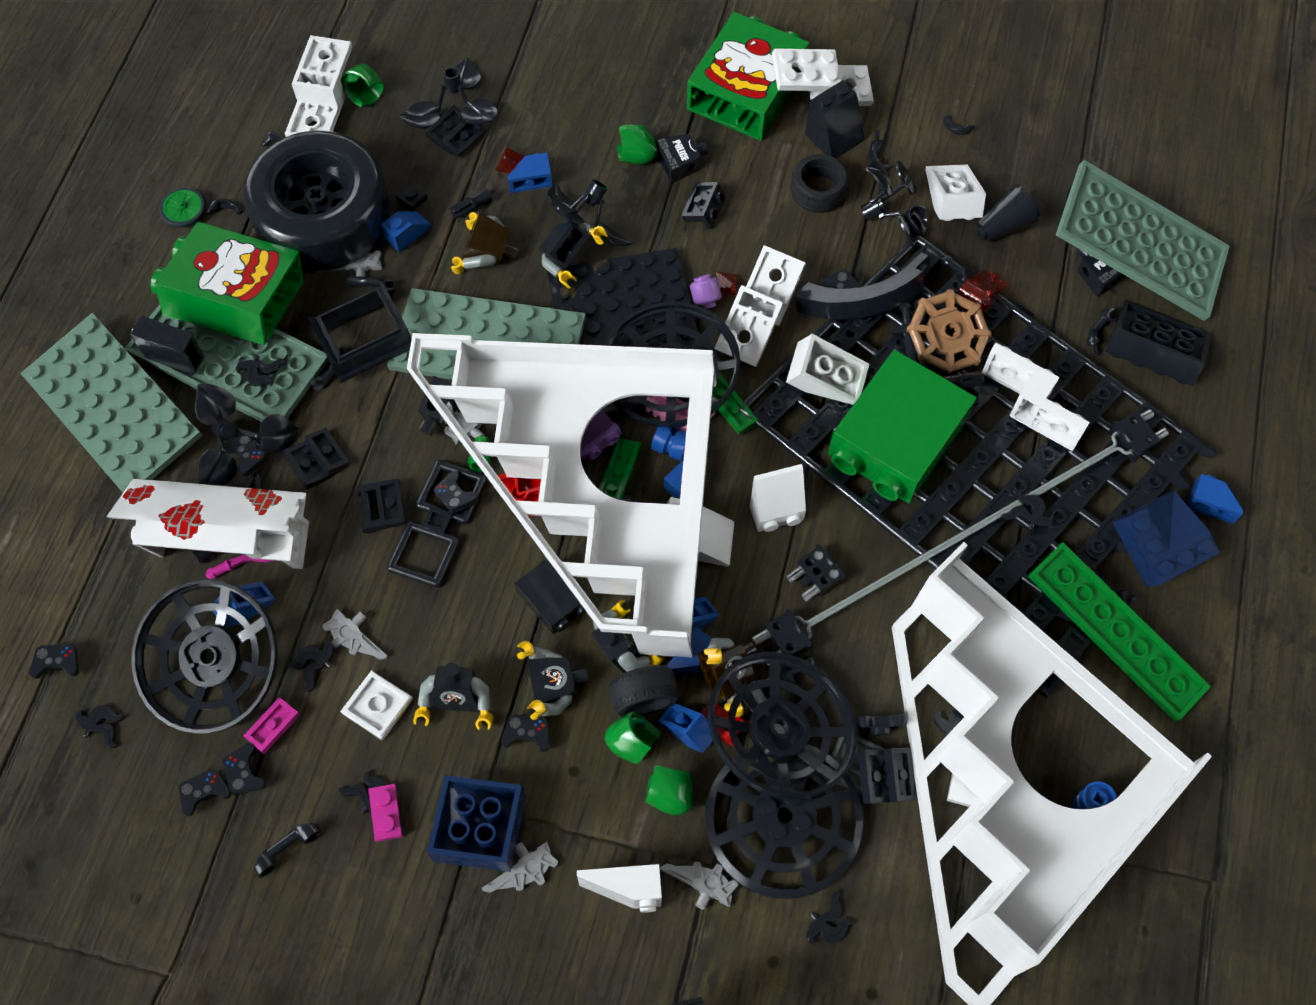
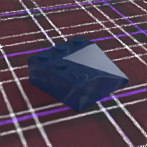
M1174 490L1113 521L1146 587L1161 585L1220 553L1209 530Z
M445 775L427 849V854L432 861L511 872L526 799L523 786Z

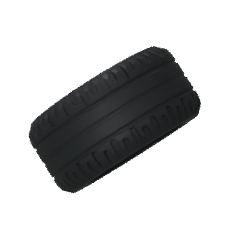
M823 154L805 157L797 163L792 173L790 186L792 197L799 206L812 212L821 213L834 210L846 197L849 175L842 162L834 157ZM811 176H824L832 180L836 187L828 191H816L809 188L803 180Z
M656 665L634 669L617 676L609 685V695L613 710L621 717L632 711L642 716L656 713L673 705L679 697L674 673L666 666Z

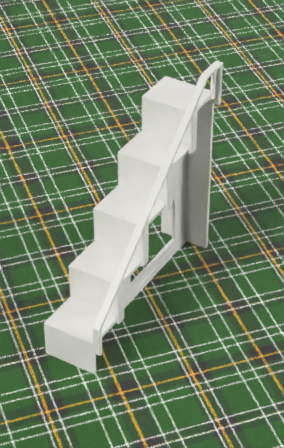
M413 333L407 364L409 373L600 631L632 634L639 654L692 658L691 633L713 387H716L713 351L473 340L471 336ZM423 349L457 350L452 386L429 385L419 371ZM629 396L690 397L680 505L622 501L604 494L592 484L582 467L580 449L582 437L588 424L601 409L616 400ZM441 399H454L466 422L497 424L494 443L472 442ZM483 456H497L507 477L541 479L539 501H516ZM527 515L541 516L550 534L588 536L585 562H561ZM574 577H586L594 593L634 595L633 619L603 618Z
M963 542L929 576L913 605L893 624L892 632L907 720V731L945 981L968 1005H991L1014 976L1041 963L1212 756L1206 753L1193 762L962 562L959 558L968 546ZM923 614L952 641L912 681L904 631ZM1052 672L1151 758L1122 794L1107 805L1081 810L1055 804L1040 795L1028 784L1015 762L1011 746V732L1015 717L1022 705ZM929 684L956 708L964 718L924 760L914 698ZM941 762L978 798L937 842L927 776ZM954 845L992 882L950 929L940 860ZM967 932L1003 965L979 995L957 975L953 949Z

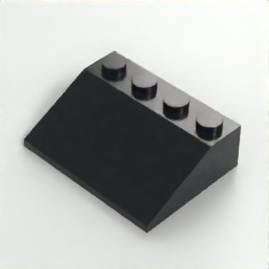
M1125 300L1108 340L1105 352H1108L1115 358L1128 360L1135 366L1153 370L1158 375L1171 377L1180 384L1193 386L1206 363L1211 333Z

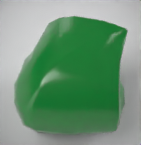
M365 63L351 67L341 77L344 92L360 107L372 105L384 90V83L371 66Z
M623 125L619 127L622 145L617 144V153L621 162L643 165L655 160L659 150L647 126Z
M632 711L616 720L606 729L604 740L616 756L637 765L651 749V745L659 738L661 732L642 715Z
M655 765L653 773L650 775L645 802L653 808L672 816H680L689 812L693 803L691 773L689 771L674 770Z

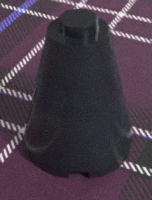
M1016 184L1012 186L977 223L976 232L980 239L990 242L1040 221V219H1037L1040 216V211L1036 202L1030 194L1024 195L1022 191L1025 189L1021 185Z

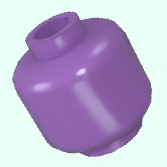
M711 274L694 278V282L690 285L694 304L702 305L704 309L716 306L715 302L722 297L717 278L711 277Z

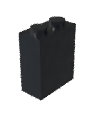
M143 315L132 328L130 335L146 359L194 376L205 358L193 334Z
M545 559L514 583L518 595L552 634L558 630L559 632L565 630L570 625L572 619L577 615L580 617L586 613V610L548 559ZM580 585V587L582 588V590L585 592V594H586V595L588 596V598L591 600L590 595H589V594L587 593V591Z

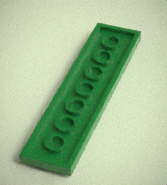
M1063 542L1028 575L1174 722L1180 721L1211 687Z

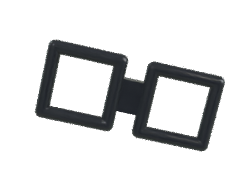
M442 460L435 461L416 502L417 509L427 512L423 523L407 522L387 565V571L435 588L441 586L460 543L458 536L447 533L451 522L469 523L477 505L475 504L464 509L463 513H451L446 508L428 503L427 501L441 471L448 473L457 471L461 477L476 481L472 492H475L478 498H480L488 480L485 474ZM413 532L449 543L434 577L398 565Z

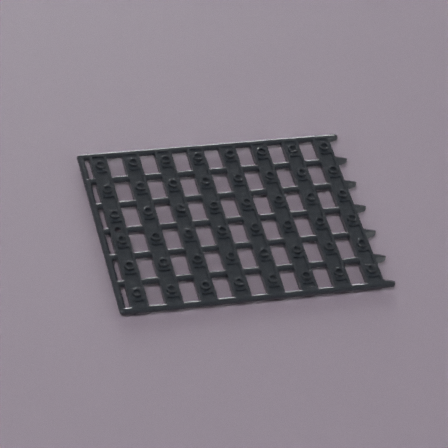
M915 235L913 238L914 248L917 245L921 248L901 268L896 265L913 249L909 241L862 287L879 283L889 272L896 275L920 253L929 255L930 272L948 255L920 235ZM956 273L936 294L925 286L919 294L929 298L950 289L954 290V293L966 298L976 287L991 298L981 310L989 331L993 333L1011 313L1028 325L1008 346L1012 352L1030 359L1047 340L1064 351L1062 356L1048 369L1059 377L1048 400L1053 401L1058 396L1075 409L1072 413L1079 414L1086 421L1090 422L1081 438L1094 424L1111 435L1109 429L1112 424L1101 416L1121 394L1140 407L1137 410L1140 415L1148 410H1152L1154 416L1145 421L1152 430L1161 422L1179 435L1159 459L1149 452L1140 457L1152 467L1132 490L1112 476L1128 458L1127 455L1119 450L1085 468L1065 492L1056 486L1047 490L1048 493L1057 499L1043 515L1047 518L1053 515L1054 520L1052 524L1041 527L1034 526L1033 530H1029L1030 523L1025 521L1023 517L1013 518L1014 521L1029 532L1006 557L988 543L1006 522L1001 517L950 546L938 559L933 556L925 561L936 570L965 542L968 546L959 559L967 565L982 550L999 564L985 582L1000 595L1005 597L1019 580L1039 595L1023 615L1043 631L1056 615L1068 621L1072 620L1028 577L1026 572L1048 548L1054 551L1060 545L1056 539L1078 515L1096 529L1077 551L1076 555L1106 584L1107 579L1098 566L1113 549L1129 554L1113 521L1155 500L1169 484L1182 490H1187L1190 487V482L1181 471L1196 453L1213 459L1217 453L1205 442L992 287L987 285L984 288L986 286L985 282L983 284V281L974 274L973 277L982 285L971 279L968 282H964L961 280V275ZM944 302L935 306L944 309L946 308V303ZM893 309L868 317L848 319L844 324L840 320L828 319L814 333L819 338H823L834 328L837 331L827 342L848 353L855 346H858L872 357L867 362L869 363V368L862 392L894 349L907 356L904 336L894 335L879 351L863 339L884 317L896 326L903 325V319L894 313ZM973 318L971 320L975 329H978L976 322ZM851 332L854 334V336L847 337L846 333ZM920 333L925 348H928L930 344L926 333ZM993 336L987 342L992 348L995 343L1005 346ZM973 337L970 342V347L973 350L979 339L977 337ZM935 350L932 352L936 357L944 361L946 360V355L938 354ZM964 352L955 354L954 362L967 356ZM794 353L744 401L745 405L750 409L773 385L778 388L755 411H752L751 414L758 419L755 425L918 557L928 552L919 544L942 520L961 533L1018 500V492H1022V495H1027L1038 486L1049 482L1046 477L1066 455H1069L1079 464L1089 459L1074 448L1071 451L1046 436L1044 437L1047 440L1026 463L1010 452L1008 448L1028 426L1010 417L1015 403L999 392L1004 385L984 375L983 385L972 386L966 389V392L977 398L966 423L961 428V430L965 428L981 442L959 465L947 455H945V461L939 460L952 473L930 496L922 490H918L914 497L923 504L898 528L882 515L894 501L882 497L874 488L863 498L859 497L846 486L854 475L841 472L833 463L824 469L810 457V454L834 432L853 405L830 399L819 410L804 398L808 394L807 392L786 383V381H782L781 378L790 370ZM930 364L925 367L939 376H949V374H945V371ZM967 367L957 370L961 374L973 373ZM1083 367H1086L1102 380L1080 402L1064 390V388ZM993 398L1008 409L1009 412L987 434L972 423L971 420ZM798 404L813 417L788 440L774 427ZM739 406V412L742 413L749 420H751L746 411L741 406ZM1112 439L1101 451L1113 445ZM1000 457H1003L1019 471L998 494H995L979 480ZM1106 483L1122 495L1124 499L1102 522L1084 507ZM973 488L990 502L966 526L953 516L950 511Z

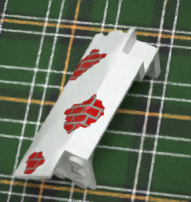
M132 479L106 516L115 519L136 520V525L133 526L131 531L132 544L158 557H164L166 547L245 554L253 559L277 560L286 563L292 568L303 569L309 521L303 517L306 493Z

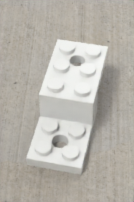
M310 35L292 82L297 103L286 129L285 137L314 130L333 132L345 100L341 77L352 50L350 41ZM326 55L330 56L328 59H321L324 58ZM313 121L317 122L313 126H308V124L312 123Z
M773 50L772 57L778 90L809 91L810 99H813L844 80L846 83L853 85L854 88L852 89L857 93L859 106H871L874 102L867 65H838L835 50ZM792 67L799 68L801 72H795V70H793Z
M765 245L747 286L741 285L725 322L735 336L739 347L740 360L755 367L758 366L774 326H780L806 265L801 260ZM774 269H779L782 272V278L777 282H773L770 278V274ZM743 330L749 331L751 336L747 343H741L739 340V334ZM720 334L715 349L732 356L728 342Z
M995 343L982 373L1020 394L1010 417L1073 451L1090 422L1086 421L1081 415L1066 410L1059 403L1048 400L1059 377L1054 375L1052 371L1034 364L1030 359L1012 352L1008 347Z

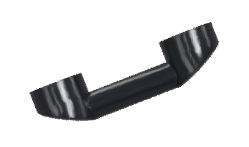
M314 823L299 825L267 850H264L254 866V872L258 878L267 876L277 867L273 859L276 855L299 838L304 844L314 841L320 836L322 830Z

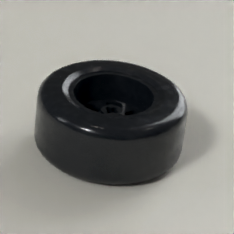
M314 130L282 138L257 157L250 167L244 183V205L258 239L299 251L302 270H332L359 260L380 241L383 236L381 224L390 217L389 194L377 159L362 143L337 132ZM334 187L341 190L332 193L328 188ZM304 193V196L301 200H296L299 196H301ZM335 201H341L337 206L332 208V205ZM303 208L308 211L307 215L294 213Z

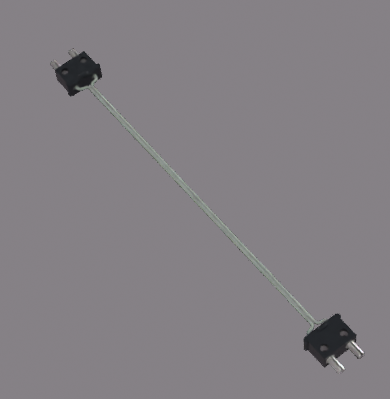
M1148 410L1141 415L1136 411L1119 422L1114 421L1109 429L1112 435V446L1027 495L1039 496L1117 450L1127 455L1131 461L1136 462L1139 457L1155 449L1160 440L1169 435V432L1163 428L1154 433L1145 421L1154 416L1152 410ZM1018 500L1014 501L808 621L803 620L800 616H794L791 610L786 609L784 614L766 623L764 631L752 637V641L757 645L769 638L777 652L798 656L804 651L809 652L812 646L810 628L813 625L1001 518V514H1007L1012 508L1023 504ZM797 620H799L803 624H808V636L806 635L805 631L803 630V628Z

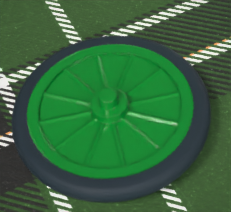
M178 188L165 195L160 203L159 212L167 224L174 227H186L201 219L206 210V201L203 195L195 189Z

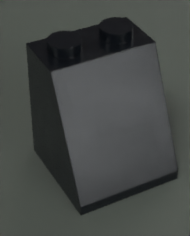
M844 80L810 100L805 135L825 155L838 158L864 141L865 138L857 93Z

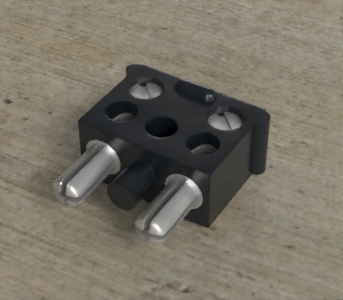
M819 544L816 545L813 551L797 562V569L787 575V579L791 583L804 575L805 578L799 581L800 585L803 588L809 584L813 586L802 594V598L805 601H808L816 594L822 597L838 584H844L845 573Z

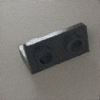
M695 182L681 215L684 222H704L707 229H713L726 198L719 183Z

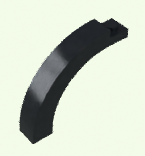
M920 253L896 275L869 286L836 289L808 282L794 295L797 312L816 318L843 320L868 317L898 307L924 289L923 279L930 273L929 255Z

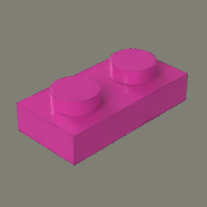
M279 697L246 732L244 737L265 754L300 714Z
M391 784L369 788L375 842L403 838L396 785Z

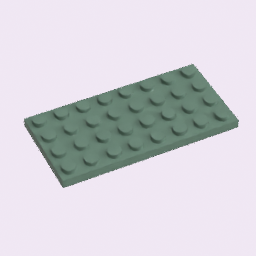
M1085 160L1082 161L1078 166L1056 236L1203 321L1210 318L1230 246Z
M412 288L402 319L411 337L413 333L471 336L473 340L579 345L586 321V314ZM423 349L419 371L424 376H436L453 380L457 350ZM410 350L390 359L387 364L388 369L409 373L407 364Z
M160 304L149 318L192 333L205 356L195 375L193 376L146 359L133 338L125 347L132 357L197 389L198 384H212L227 390L234 397L237 410L260 422L271 414H280L288 418L311 387V380L319 376L329 362L324 352L278 329H275L267 343L262 345L162 315ZM255 356H259V361L266 365L279 358L285 359L287 362L286 365L280 366L279 370L271 375H267L259 369L258 374L269 376L273 381V386L265 384L256 387L246 381V371L241 370L237 373V363L254 360Z
M93 313L20 373L122 492L125 491L132 479H154L203 436Z

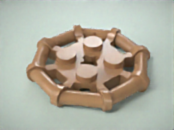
M950 289L926 299L921 298L918 301V307L910 325L907 326V332L910 333L919 356L917 359L937 367L949 375L954 371L972 365L977 366L981 362L980 358L989 338L992 337V332L989 331L980 309L981 305L954 293V290ZM945 302L946 308L938 311L935 309V305ZM954 304H957L967 309L968 311L961 313L957 311V308L954 307ZM925 312L931 316L926 325H920ZM973 315L978 329L974 328L970 316ZM946 326H949L950 329L954 328L953 337L946 334ZM920 333H926L930 344L927 349L924 346ZM973 337H977L979 339L973 350L970 347V342ZM935 350L938 354L946 355V360L944 361L930 353ZM964 352L967 356L954 362L955 354Z

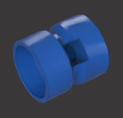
M658 427L652 441L651 450L663 455L668 452L669 457L682 462L684 460L686 431L680 429L677 432L676 427Z
M1101 781L1092 782L1075 796L1073 809L1099 808L1114 801L1117 795L1108 784Z

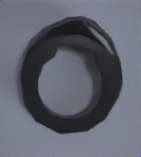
M921 205L910 207L905 212L907 222L918 235L925 234L927 230L925 207ZM912 220L916 221L919 229L916 227Z

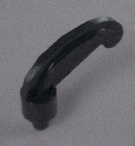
M948 115L943 119L947 129L955 134L965 135L975 128V125L969 124L961 127L950 121L951 117Z
M225 198L213 201L207 210L208 213H211L212 211L216 212L222 207L233 209L236 214H241L242 212L241 206L238 203Z

